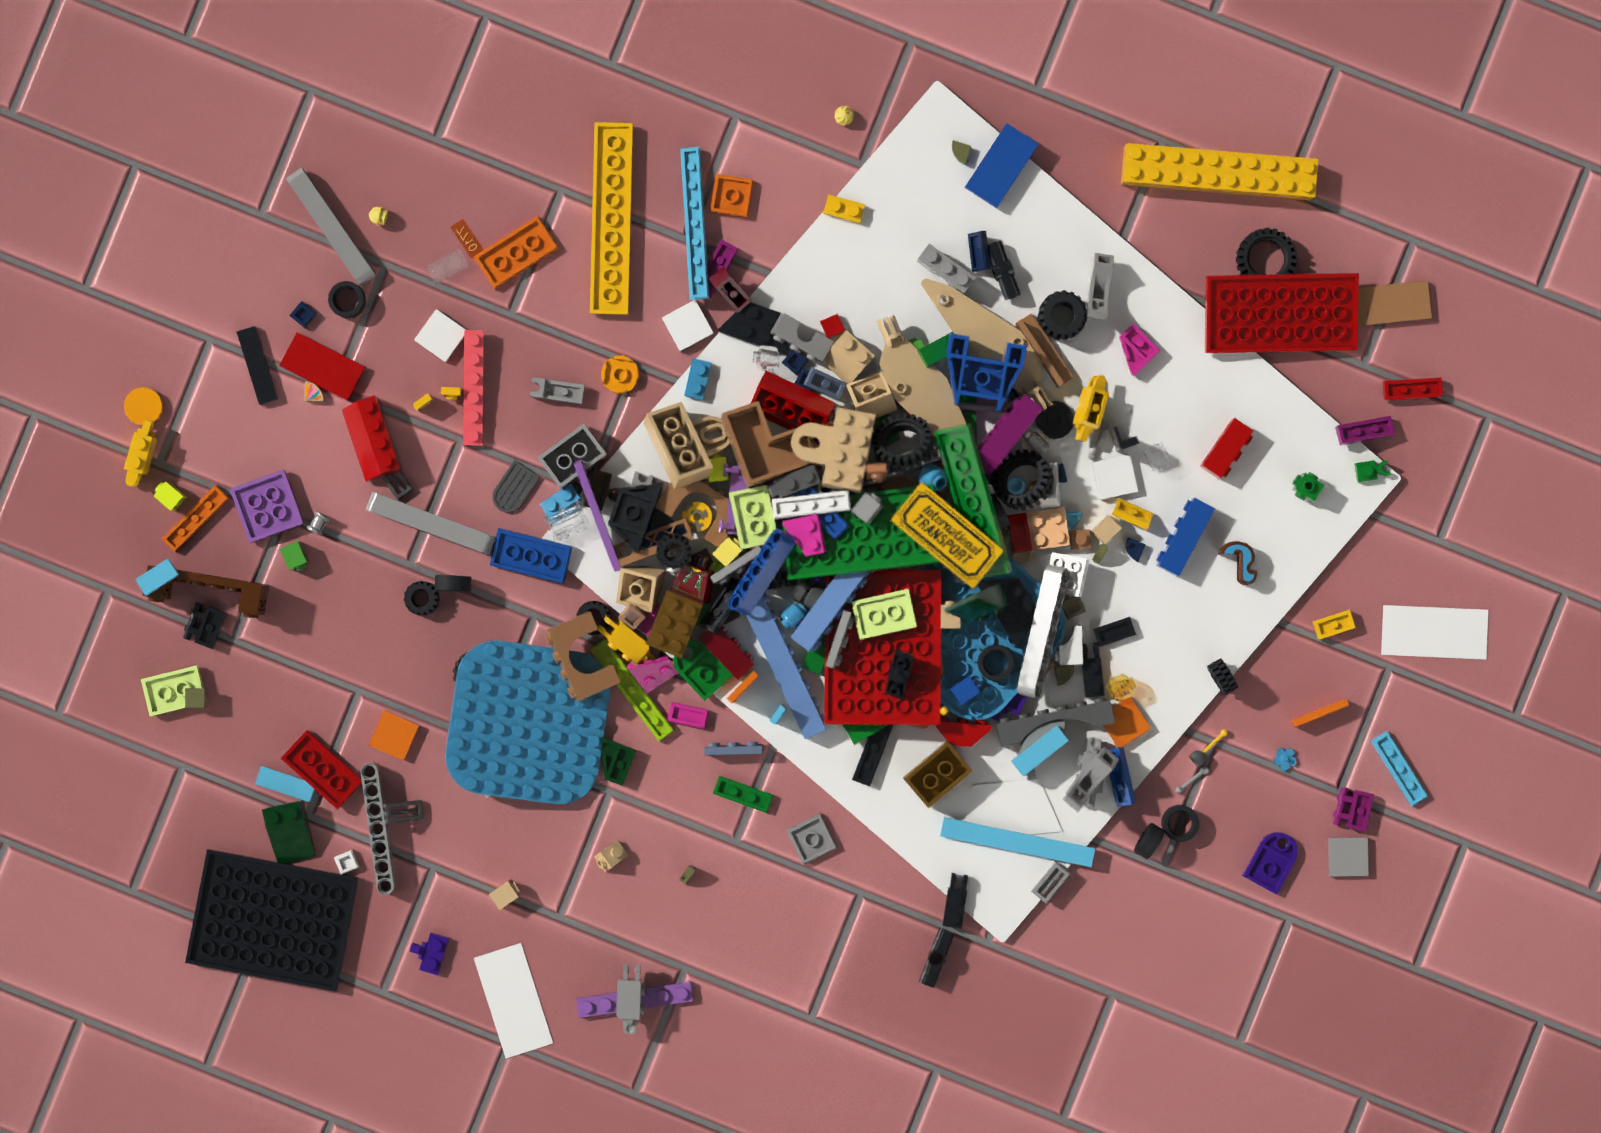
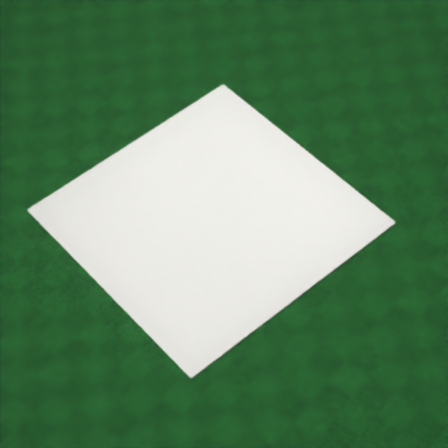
M936 81L836 196L865 204L860 224L825 215L822 212L750 296L751 303L780 313H786L801 322L797 329V336L804 342L808 341L814 332H819L826 337L820 321L838 313L844 330H847L875 355V358L854 380L856 381L881 371L879 362L885 341L876 321H883L885 317L890 319V315L894 314L903 336L907 340L913 338L917 340L922 339L924 346L952 332L921 285L922 280L925 278L948 285L939 275L934 272L931 273L917 262V259L928 244L934 246L975 277L974 282L965 292V296L1017 328L1016 322L1031 313L1038 322L1040 305L1047 296L1056 291L1067 290V292H1074V295H1079L1081 301L1085 302V308L1087 309V297L1095 253L1114 255V268L1108 296L1107 320L1088 317L1084 328L1071 339L1062 341L1048 337L1074 378L1057 388L1042 366L1040 383L1051 401L1063 402L1071 409L1073 416H1075L1082 389L1088 386L1092 376H1105L1107 383H1105L1104 391L1109 392V397L1101 425L1102 423H1108L1109 428L1103 434L1095 453L1096 458L1090 460L1088 455L1092 453L1101 432V425L1098 429L1093 430L1092 434H1089L1086 442L1075 440L1077 429H1075L1076 425L1074 424L1069 434L1063 438H1046L1047 440H1045L1044 436L1040 438V432L1036 426V418L1009 453L1012 452L1013 455H1016L1015 450H1020L1021 453H1023V449H1027L1029 452L1033 450L1041 454L1047 463H1063L1067 482H1059L1061 507H1065L1066 512L1082 511L1079 523L1071 530L1090 529L1091 531L1106 515L1112 516L1118 498L1153 513L1147 530L1116 517L1121 522L1119 525L1122 528L1105 544L1108 546V549L1099 564L1093 562L1092 558L1102 543L1091 532V548L1071 550V545L1033 550L1032 552L1037 555L1032 560L1024 563L1016 562L1039 584H1042L1044 572L1050 564L1052 552L1089 559L1082 598L1080 597L1086 612L1068 619L1064 611L1066 629L1060 644L1063 645L1069 639L1072 626H1082V644L1086 643L1088 659L1094 658L1093 643L1097 642L1093 631L1094 628L1126 617L1131 618L1136 635L1099 647L1105 696L1085 698L1082 664H1075L1071 678L1060 686H1057L1055 667H1053L1046 674L1040 697L1024 696L1026 701L1019 715L1030 713V716L1038 715L1037 711L1049 709V712L1057 711L1056 707L1064 705L1072 708L1076 707L1075 703L1086 701L1087 704L1095 703L1094 699L1102 697L1110 700L1113 707L1130 696L1151 727V729L1124 746L1134 791L1220 691L1211 677L1207 666L1221 658L1234 675L1398 484L1401 477L1386 464L1382 466V470L1384 472L1390 471L1389 475L1382 476L1377 474L1378 479L1357 482L1354 463L1375 460V465H1378L1382 460L1361 442L1340 446L1335 429L1340 424L1256 352L1205 353V308L1031 159L1027 161L997 209L965 189L966 184L1000 133L941 82ZM953 140L971 146L965 165L958 162L953 154ZM986 231L988 245L1001 240L1007 258L1012 263L1015 272L1014 277L1021 295L1004 300L999 283L994 278L991 261L990 269L972 272L968 234ZM940 297V301L942 303H945L946 299L944 297ZM1057 305L1052 310L1051 317L1055 324L1066 327L1072 323L1074 315L1068 306ZM1133 323L1160 349L1134 377L1130 373L1119 339ZM718 333L696 358L711 362L704 399L699 400L684 396L690 372L689 367L652 411L682 402L691 422L708 416L721 418L722 413L751 403L757 386L765 373L763 370L769 369L771 370L769 372L792 383H795L800 372L795 375L782 364V361L787 357L785 355ZM843 333L829 339L834 341V344ZM787 343L789 354L792 351V349H790L791 345ZM801 351L800 353L806 358L807 354ZM946 357L933 365L947 378L951 387ZM809 360L803 367L808 371L813 367L841 380L821 361L817 360L814 363ZM846 386L839 401L814 389L812 391L835 402L833 409L843 407L848 401L853 404ZM1016 391L1019 396V399H1021L1023 397V394ZM976 397L977 404L996 405L997 403L996 400ZM1007 399L1003 404L1005 405V412L1014 400L1007 402ZM896 401L898 410L889 413L893 420L896 419V414H900V418H903L905 413ZM976 411L977 447L1004 413ZM831 412L830 417L826 423V426H828V422L832 420L834 416L833 412ZM1236 418L1254 430L1251 434L1253 439L1247 446L1244 445L1240 451L1243 453L1237 462L1233 460L1229 466L1232 469L1227 477L1217 479L1201 468L1200 465L1231 419ZM766 419L772 436L789 431V429ZM644 420L600 470L612 474L608 488L610 490L612 488L631 487L635 471L640 473L639 480L643 483L647 481L649 475L654 476L653 484L663 483L659 499L671 482L644 426ZM1117 426L1122 441L1137 436L1139 443L1116 452L1109 430ZM719 430L704 434V437L708 440L722 436V432ZM900 431L898 434L901 440L887 445L886 449L894 454L912 451L918 446L920 437L911 431ZM872 441L867 461L871 464L879 462L876 459ZM729 444L728 448L719 454H722V457H726L728 468H731V466H738V463ZM939 449L932 451L934 457L941 456ZM1130 454L1138 492L1100 500L1092 462ZM819 465L822 469L820 470L818 475L820 477V480L822 481L825 466ZM1030 465L1020 466L1012 471L1008 480L1013 476L1023 478L1026 483V488L1023 492L1025 493L1027 492L1029 482L1032 479L1038 480V470ZM921 470L902 475V477L919 483V473ZM1311 472L1319 477V482L1325 485L1314 502H1310L1307 499L1303 501L1294 495L1296 492L1292 490L1294 487L1292 482L1298 474H1308ZM728 473L729 481L715 482L710 485V488L715 491L719 488L725 492L727 499H729L731 473ZM819 484L812 486L817 492ZM988 484L990 494L995 493L992 485ZM949 485L945 486L938 492L948 495L946 503L956 510ZM873 486L862 489V493L883 491ZM583 490L579 494L582 501L564 512L542 538L573 546L568 570L621 614L627 606L616 603L620 570L616 572L613 570L592 511L589 507L583 506L585 499ZM694 493L682 501L672 518L668 515L666 517L669 524L682 519L683 510L688 504L702 502L712 512V525L717 515L715 502L706 494ZM606 497L601 513L613 545L624 542V540L608 525L615 503L610 501L609 497ZM1192 498H1197L1214 507L1215 510L1180 576L1176 577L1157 567L1158 561H1156V558L1160 551L1164 552L1167 547L1165 541L1169 534L1173 535L1176 530L1174 524L1178 517L1182 518L1184 515L1183 507L1187 500L1191 501ZM999 499L1006 515L1054 509H1041L1040 505L1033 503L1034 508L1032 509L1026 506L1024 511L1020 507L1018 510H1014L1012 507L1011 509ZM696 513L694 520H700L701 515ZM774 519L776 529L783 531L782 519ZM649 524L647 532L653 531L666 525L650 527ZM684 524L677 525L673 534H686L687 531ZM711 525L702 532L691 531L694 540L689 541L691 555L707 548L714 561L716 557L713 553L718 547L704 539ZM661 531L657 534L655 540L659 542L663 536L669 534ZM1127 537L1146 544L1139 562L1134 561L1127 553ZM644 538L641 549L649 548L652 541ZM1010 539V543L1005 545L1008 556L1011 557L1013 551ZM1239 541L1247 543L1253 548L1255 559L1250 570L1257 571V578L1254 583L1242 585L1237 581V555L1218 554L1219 548L1224 544ZM628 545L619 548L623 558L631 555L633 551ZM744 549V553L740 557L745 555L748 549ZM657 554L626 565L651 566L665 570L663 588L657 600L661 606L667 589H671L677 576L666 572L667 568L660 563ZM785 562L782 564L778 572L787 571V566ZM924 565L882 570H921ZM735 573L732 576H730V578L734 577L735 579H738L740 574L737 575V573ZM795 586L766 590L765 593L770 601L767 603L769 610H774L778 618L775 621L777 627L782 626L786 635L783 638L784 642L792 647L794 652L792 658L794 663L798 661L803 672L800 675L803 680L807 679L811 689L808 692L811 697L815 696L819 707L816 708L819 715H824L825 663L820 675L803 668L802 665L809 651L790 638L795 630L792 628L787 630L781 624L783 619L780 613L791 602L798 603L790 598ZM1065 595L1064 600L1072 596ZM803 601L799 602L808 612L811 610L810 608L804 606ZM740 613V618L726 625L723 624L728 630L726 634L730 638L735 637L741 643L739 648L744 653L748 651L755 659L753 660L754 665L739 680L731 676L713 695L944 894L947 895L951 873H956L957 878L954 888L961 889L963 875H968L964 911L1000 942H1005L1041 900L1031 890L1053 863H1058L1065 870L1072 863L941 837L940 833L943 819L947 817L1029 834L970 786L1026 780V776H1022L1011 762V760L1018 756L1022 741L1017 744L1001 747L996 723H1000V720L995 721L991 717L982 719V721H988V725H992L991 731L972 747L952 746L972 769V772L928 808L903 777L942 745L946 739L934 725H894L871 786L861 784L852 780L867 739L854 745L843 725L826 724L824 725L826 730L805 739L747 616ZM695 625L689 641L701 642L698 638L707 629ZM686 647L683 657L689 658L692 655V650ZM666 653L670 658L674 659V655ZM1054 653L1050 656L1056 666H1064L1058 665V661L1054 659ZM755 670L759 677L734 703L728 701L727 698ZM1126 690L1129 691V694H1128V695H1127V694H1124V692H1125ZM782 704L786 707V711L778 723L774 725L770 722V719L779 705ZM950 710L944 716L949 718L951 722H957V718L965 719L955 715ZM1008 711L1007 715L1002 713L1000 719L1011 717V720L1019 719L1018 715L1011 711ZM1076 719L1052 720L1065 721V736L1069 741L1035 767V779H1040L1062 832L1031 835L1087 846L1121 807H1116L1110 775L1108 774L1104 778L1102 793H1096L1094 807H1089L1088 798L1082 809L1076 812L1063 801V798L1068 788L1074 782L1076 774L1080 773V766H1077L1078 756L1082 755V751H1085L1089 738L1101 739V750L1104 747L1112 749L1117 748V746L1103 726L1095 727L1087 722ZM969 720L968 723L976 724V720ZM1056 868L1047 878V880L1042 884V886L1037 891L1038 893H1040V891L1045 887L1049 880L1054 876V874L1058 871V868ZM1061 873V874L1057 877V879L1053 882V884L1049 887V889L1044 893V895L1050 890V888L1056 883V881L1062 876L1063 873Z

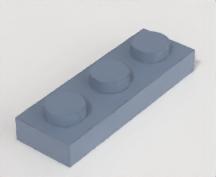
M728 742V746H720V743H708V747H704V755L763 753L762 745H758V742H747L746 746H739V742Z

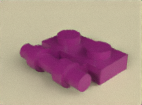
M1341 787L1340 794L1337 795V808L1333 813V824L1340 826L1342 819H1346L1347 828L1366 832L1374 794L1354 790L1353 796L1350 797L1347 796L1349 788ZM1346 802L1351 803L1349 814L1343 813Z

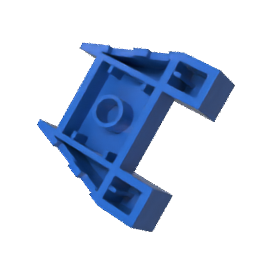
M950 333L946 357L954 405L959 404L960 395L996 400L995 411L999 412L1024 366L1027 346L1006 343L1003 361L966 356L969 336Z

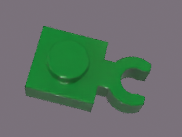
M1375 460L1354 463L1357 482L1378 479L1377 474L1382 476L1389 475L1390 471L1384 472L1382 470V466L1389 464V462L1382 461L1378 465H1375Z

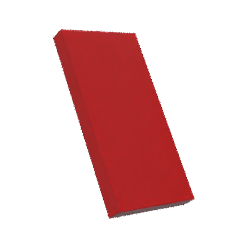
M296 332L279 365L349 401L365 369V366Z
M308 730L280 758L337 810L362 784V779Z

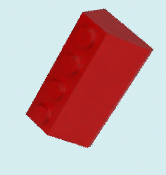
M767 370L762 376L751 403L759 401L765 419L789 430L807 423L826 425L835 405V402Z
M373 395L356 401L342 409L365 481L369 482L402 470L379 398Z

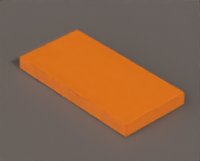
M536 216L475 255L474 259L493 288L496 289L559 248L540 218Z

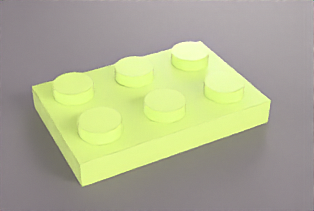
M767 485L729 492L740 549L744 550L763 546L773 530L776 529Z
M909 589L852 601L860 640L917 627Z
M198 665L141 679L150 716L185 708V688H204Z

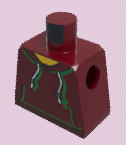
M698 554L695 563L687 562L686 565H683L670 590L702 604L709 602L713 586L711 576L715 574L713 570L706 568L709 558Z

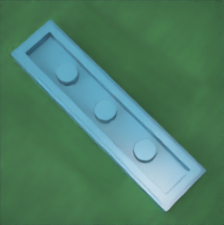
M1385 731L1372 739L1370 742L1410 806H1414L1427 798V793L1389 732Z

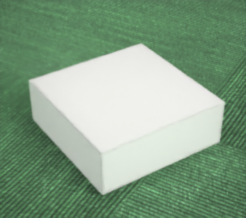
M353 849L334 857L340 874H345L360 867Z

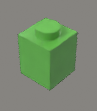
M296 541L280 549L289 570L298 572L306 568L305 564L310 563L301 541Z

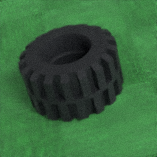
M1067 290L1056 291L1047 296L1040 305L1038 323L1041 325L1042 330L1048 334L1047 336L1055 338L1054 340L1060 339L1064 341L1071 339L1080 333L1087 322L1086 304L1081 301L1079 295H1074V292H1067ZM1057 305L1068 306L1074 315L1072 323L1066 327L1055 324L1051 317L1054 307Z

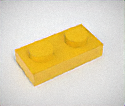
M828 194L823 214L860 224L865 204Z
M1118 498L1112 515L1147 530L1153 513Z
M1350 610L1312 621L1318 640L1356 628Z

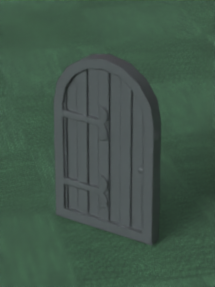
M514 460L493 492L494 505L503 512L517 510L540 477Z

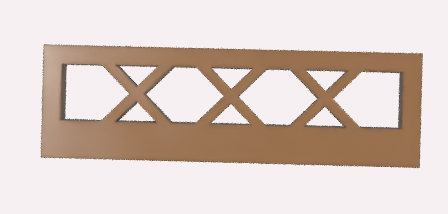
M1032 313L1016 322V327L1023 333L1042 361V366L1057 388L1074 378Z
M684 518L647 532L645 538L652 542L649 548L645 550L640 549L639 554L632 551L631 555L623 558L619 548L628 544L624 541L614 545L620 566L624 567L655 555L657 545L653 547L652 545L654 542L658 544V541L655 540L657 534L661 531L673 534L675 527L684 523L687 531L683 536L688 541L694 540L687 519ZM671 544V545H669V546L667 547L666 550L671 549V548L676 547V546H679V545H677V544Z

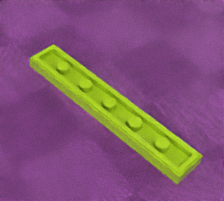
M605 638L590 651L603 667L614 665L621 682L616 684L658 742H660L674 731L673 727L644 691L616 651L607 645L608 641Z

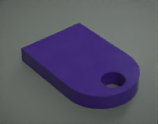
M1273 832L1266 835L1259 843L1242 876L1277 895L1296 861L1298 853L1296 843L1290 836L1281 832ZM1280 838L1287 840L1285 848L1281 849L1278 847L1277 842Z

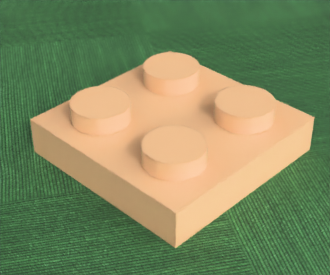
M1065 507L1026 513L1032 551L1071 545Z

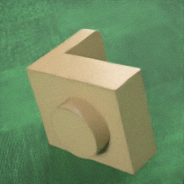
M616 840L596 854L594 858L599 868L606 872L626 858L628 854L619 841Z

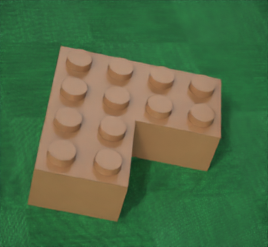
M759 401L722 413L721 420L747 489L772 482L775 479L813 465V463H807L797 458L792 450L791 439L797 428L775 436L771 435ZM803 437L800 439L799 443L801 446L817 448L814 438Z

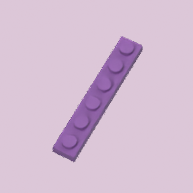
M691 981L645 988V996L641 995V1003H645V1008L693 1001ZM617 992L576 998L579 1018L617 1012Z

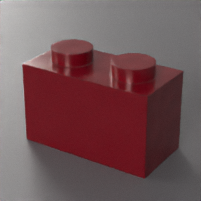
M724 267L709 278L716 290L737 313L752 301L745 290Z

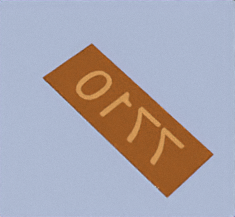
M463 219L450 227L471 259L483 251V248Z

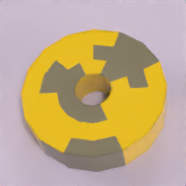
M702 502L688 504L682 513V519H687L690 530L693 532H702L708 529L713 518L710 508ZM696 513L701 515V518L698 521L694 520V515Z

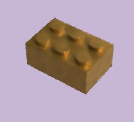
M667 589L646 645L682 658L703 604Z
M946 740L907 773L903 779L922 802L930 808L968 776L972 769Z

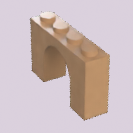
M705 479L674 489L670 482L657 502L656 508L672 518L687 496L694 493L708 495L715 502L717 515L704 539L719 547L729 536V534H726V529L719 532V521L723 520V524H727L729 501L726 498L727 494L719 488L716 491L710 488L711 483Z
M591 611L546 629L547 634L544 635L547 644L553 647V658L556 663L560 664L562 668L560 670L561 677L564 681L567 680L569 688H567L571 699L574 698L575 701H580L621 683L614 665H608L592 673L584 674L577 671L570 662L569 650L572 643L579 637L598 629Z

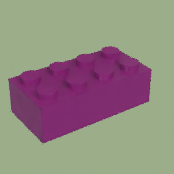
M1024 394L1021 399L1017 397L977 447L984 473L988 476L998 467L1043 409L1027 395Z

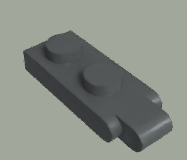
M813 464L773 480L774 484L767 488L771 498L776 496L784 498L820 484L821 480Z

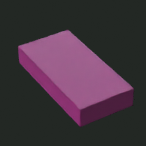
M671 702L667 721L705 729L709 710Z

